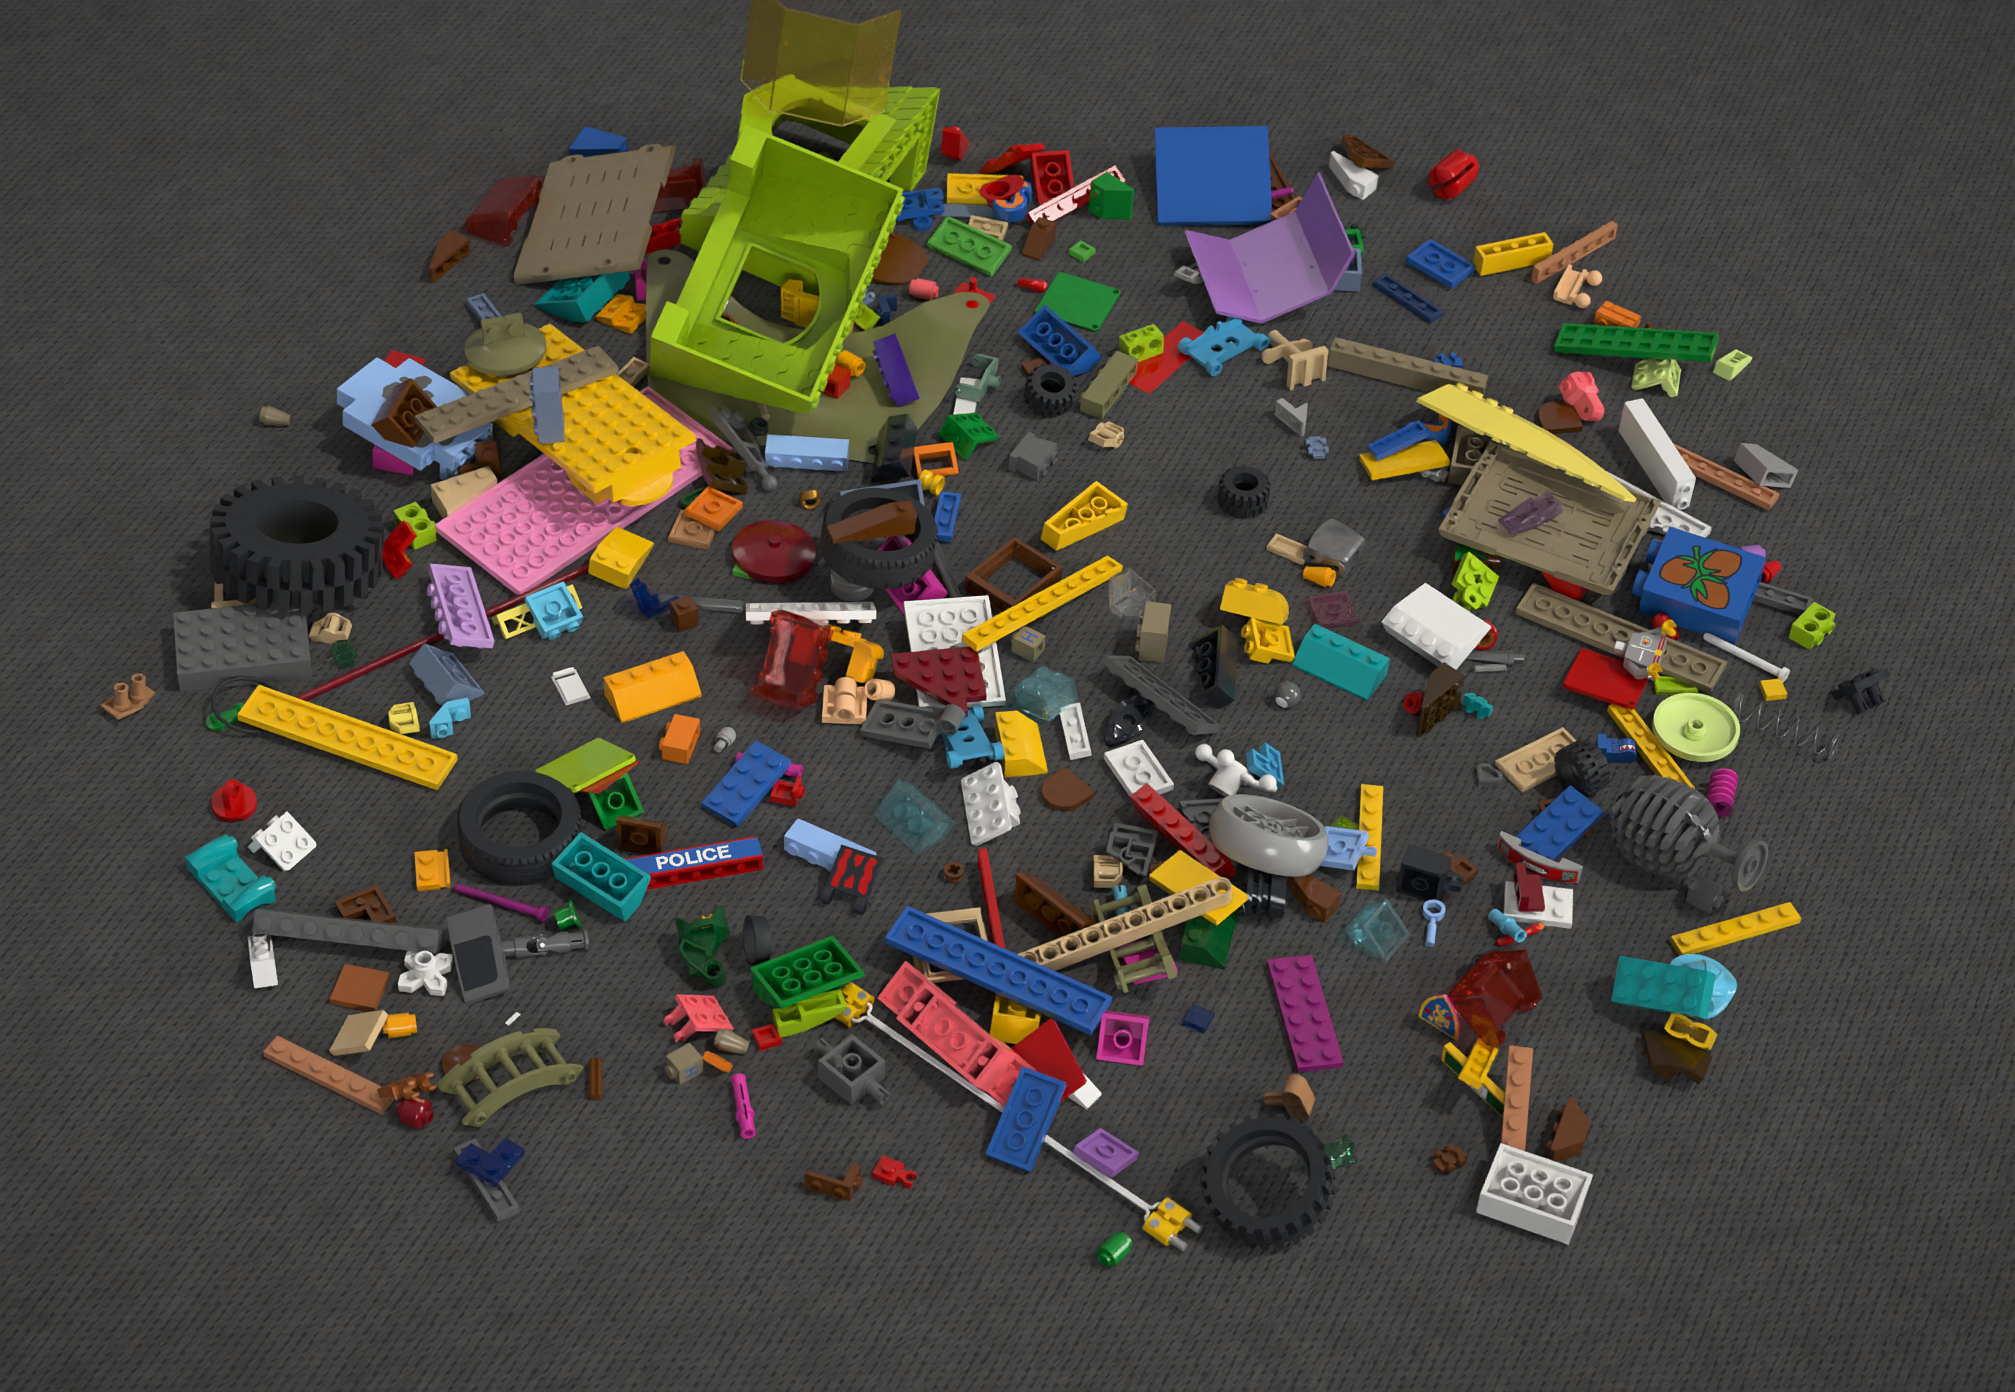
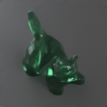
M1344 1134L1339 1142L1323 1143L1334 1170L1340 1165L1353 1166L1358 1163V1158L1352 1155L1355 1150V1144L1349 1139L1348 1134Z

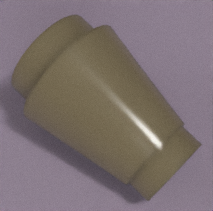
M269 405L268 407L263 406L259 422L264 423V425L289 426L291 415Z
M725 1028V1030H718L713 1047L718 1048V1051L745 1055L750 1041Z

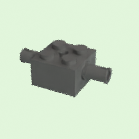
M853 1034L835 1048L824 1038H820L822 1043L818 1040L816 1041L813 1050L823 1056L818 1060V1078L851 1105L866 1093L871 1095L880 1104H884V1101L887 1102L891 1093L879 1084L885 1079L886 1061Z

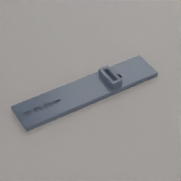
M943 204L945 212L935 215L938 218H946L948 215L954 219H970L971 215L998 220L993 215L992 207L988 205Z

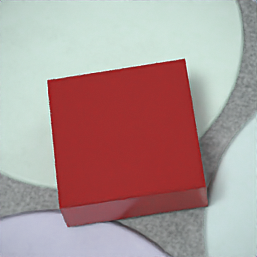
M774 1023L752 1030V1036L759 1051L782 1045V1039Z

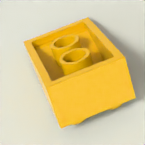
M616 526L599 543L592 554L588 573L618 587L627 589L653 548L654 543Z
M996 993L990 1035L1005 1044H1017L1039 1027L1041 1013Z

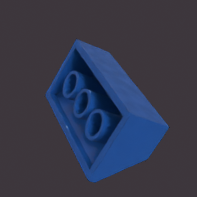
M1046 305L1017 332L1048 361L1054 363V366L1061 365V368H1067L1069 370L1068 373H1072L1073 376L1089 372L1102 359L1089 342Z

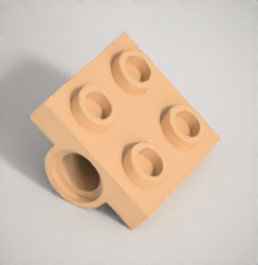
M849 677L839 678L835 685H824L822 723L863 724L865 722L867 696L865 695L864 687H857L856 681Z

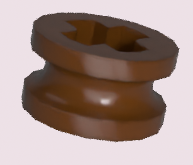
M950 862L944 866L943 876L947 882L956 884L963 880L964 868L960 863Z

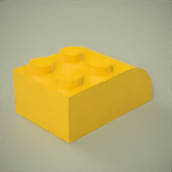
M1235 578V581L1231 580L1225 585L1220 610L1281 625L1288 619L1289 606L1286 599L1279 592L1267 589L1268 585L1261 583L1250 585L1247 584V580Z

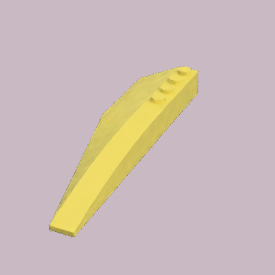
M1457 383V385L1447 384L1417 399L1418 403L1476 433L1490 436L1492 440L1509 445L1515 451L1527 453L1526 456L1554 469L1564 470L1567 475L1584 479L1583 482L1598 487L1600 490L1624 501H1636V498L1624 486L1583 453L1552 433L1514 414L1513 409L1507 406L1500 407L1498 406L1499 402L1487 398L1486 400L1482 398V393L1474 390L1472 392L1468 391V386L1461 383Z

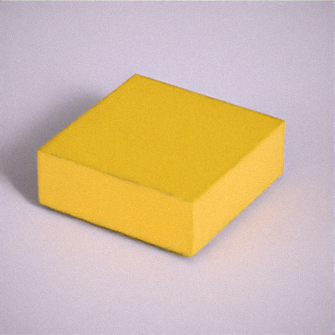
M1781 679L1760 681L1759 687L1765 701L1786 699L1787 692Z

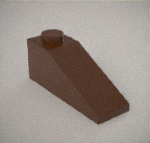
M450 230L439 239L429 267L431 283H435L471 253L469 238Z
M1310 874L1298 877L1287 876L1286 885L1305 912L1312 918L1319 919L1325 923L1340 907L1342 895L1340 891Z

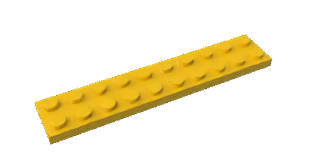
M261 685L257 686L237 714L239 721L437 791L457 762V754Z

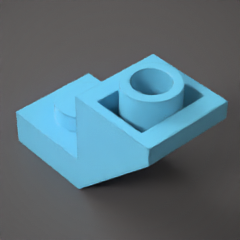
M468 698L448 701L429 721L431 739L453 735L452 721H462L471 718Z

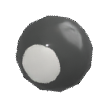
M1285 681L1275 688L1274 699L1279 706L1292 708L1300 702L1301 691L1297 684Z

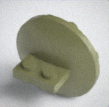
M521 313L481 320L482 328L475 331L467 339L464 347L465 358L474 370L489 375H496L498 378L527 373L529 369L543 359L547 350L546 339L543 333L536 327L523 323Z

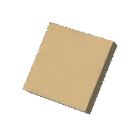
M384 1010L348 1015L329 1051L334 1056L370 1051L388 1014Z

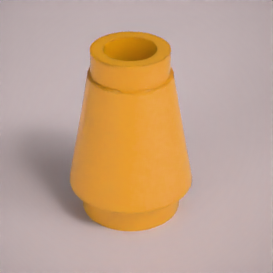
M1306 566L1303 578L1325 588L1327 586L1332 587L1336 578V572L1331 567Z

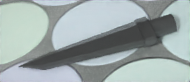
M1513 650L1471 651L1466 659L1514 665V662L1524 663V654H1514Z

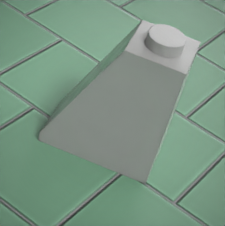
M1741 443L1734 458V461L1759 486L1791 488L1798 473L1795 467L1757 444Z

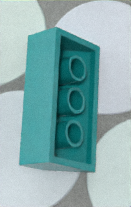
M1314 624L1304 636L1292 666L1367 701L1387 676L1390 658Z
M582 832L552 862L556 879L624 922L640 906L651 879L649 874Z

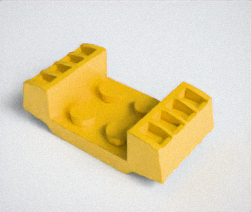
M789 279L781 287V317L793 321L797 326L807 328L816 314L819 296L804 293L803 281ZM854 321L852 322L851 333L853 331Z

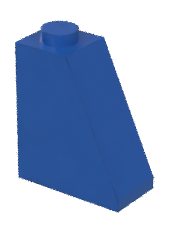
M584 127L569 147V156L582 155L583 157L627 152L629 148L625 137Z

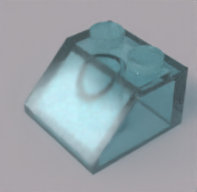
M1388 899L1368 902L1344 929L1356 947L1383 962H1387L1411 935Z

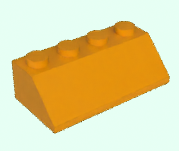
M684 651L604 677V695L621 723L702 697L693 665Z

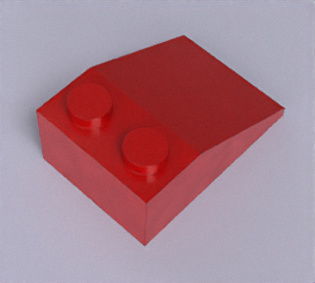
M1069 150L1031 153L1029 160L1030 174L1039 206L1074 188Z

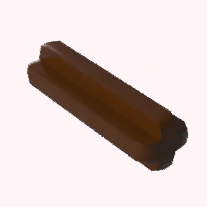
M591 1058L589 1060V1098L591 1100H600L602 1098V1060L600 1058Z

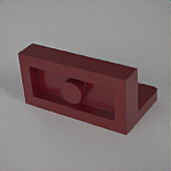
M1516 863L1513 883L1518 912H1544L1545 902L1540 875L1526 874L1525 863Z

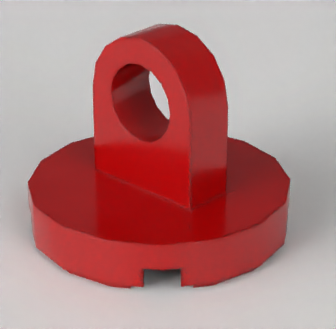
M231 778L214 793L211 799V806L217 818L225 822L235 823L236 820L242 819L244 821L254 814L257 808V798L253 789Z

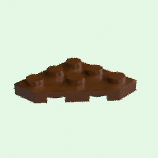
M1343 135L1341 139L1348 158L1353 160L1354 165L1359 168H1392L1395 163L1394 160L1354 135Z

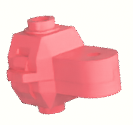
M1578 371L1570 373L1558 386L1563 395V400L1565 403L1574 406L1581 419L1595 422L1601 420L1604 415V407L1596 394L1599 390L1595 385L1592 374L1590 372Z

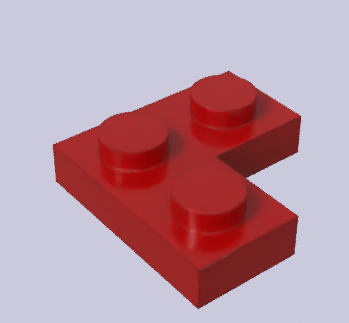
M404 520L383 542V562L393 577L400 579L413 565L404 551L417 537L411 525Z

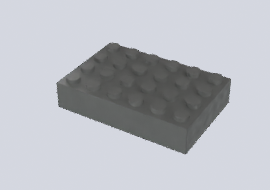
M272 603L267 610L257 608V604L173 613L180 692L215 688L224 680L237 676L256 677L267 682L312 677L306 614H301L299 605H291L289 613H279L278 604ZM239 680L228 683L223 687L256 684L257 682Z

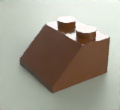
M624 815L616 819L617 849L648 855L663 852L668 838L667 823Z

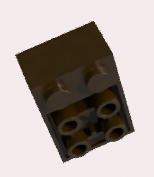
M1445 662L1430 675L1421 706L1417 737H1420L1425 732L1429 733L1438 721L1442 722L1452 710L1456 711L1461 705L1460 699L1464 689L1465 675Z

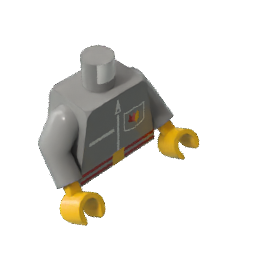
M1666 620L1659 628L1632 633L1629 644L1616 641L1614 653L1624 655L1623 667L1635 679L1648 678L1655 681L1659 678L1658 672H1663L1660 664L1666 649L1667 637L1665 636L1668 634L1670 637H1673L1676 634L1673 628L1677 625L1672 620Z

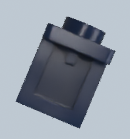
M895 294L877 297L875 313L880 316L879 319L882 326L890 322L891 312L897 311V296Z

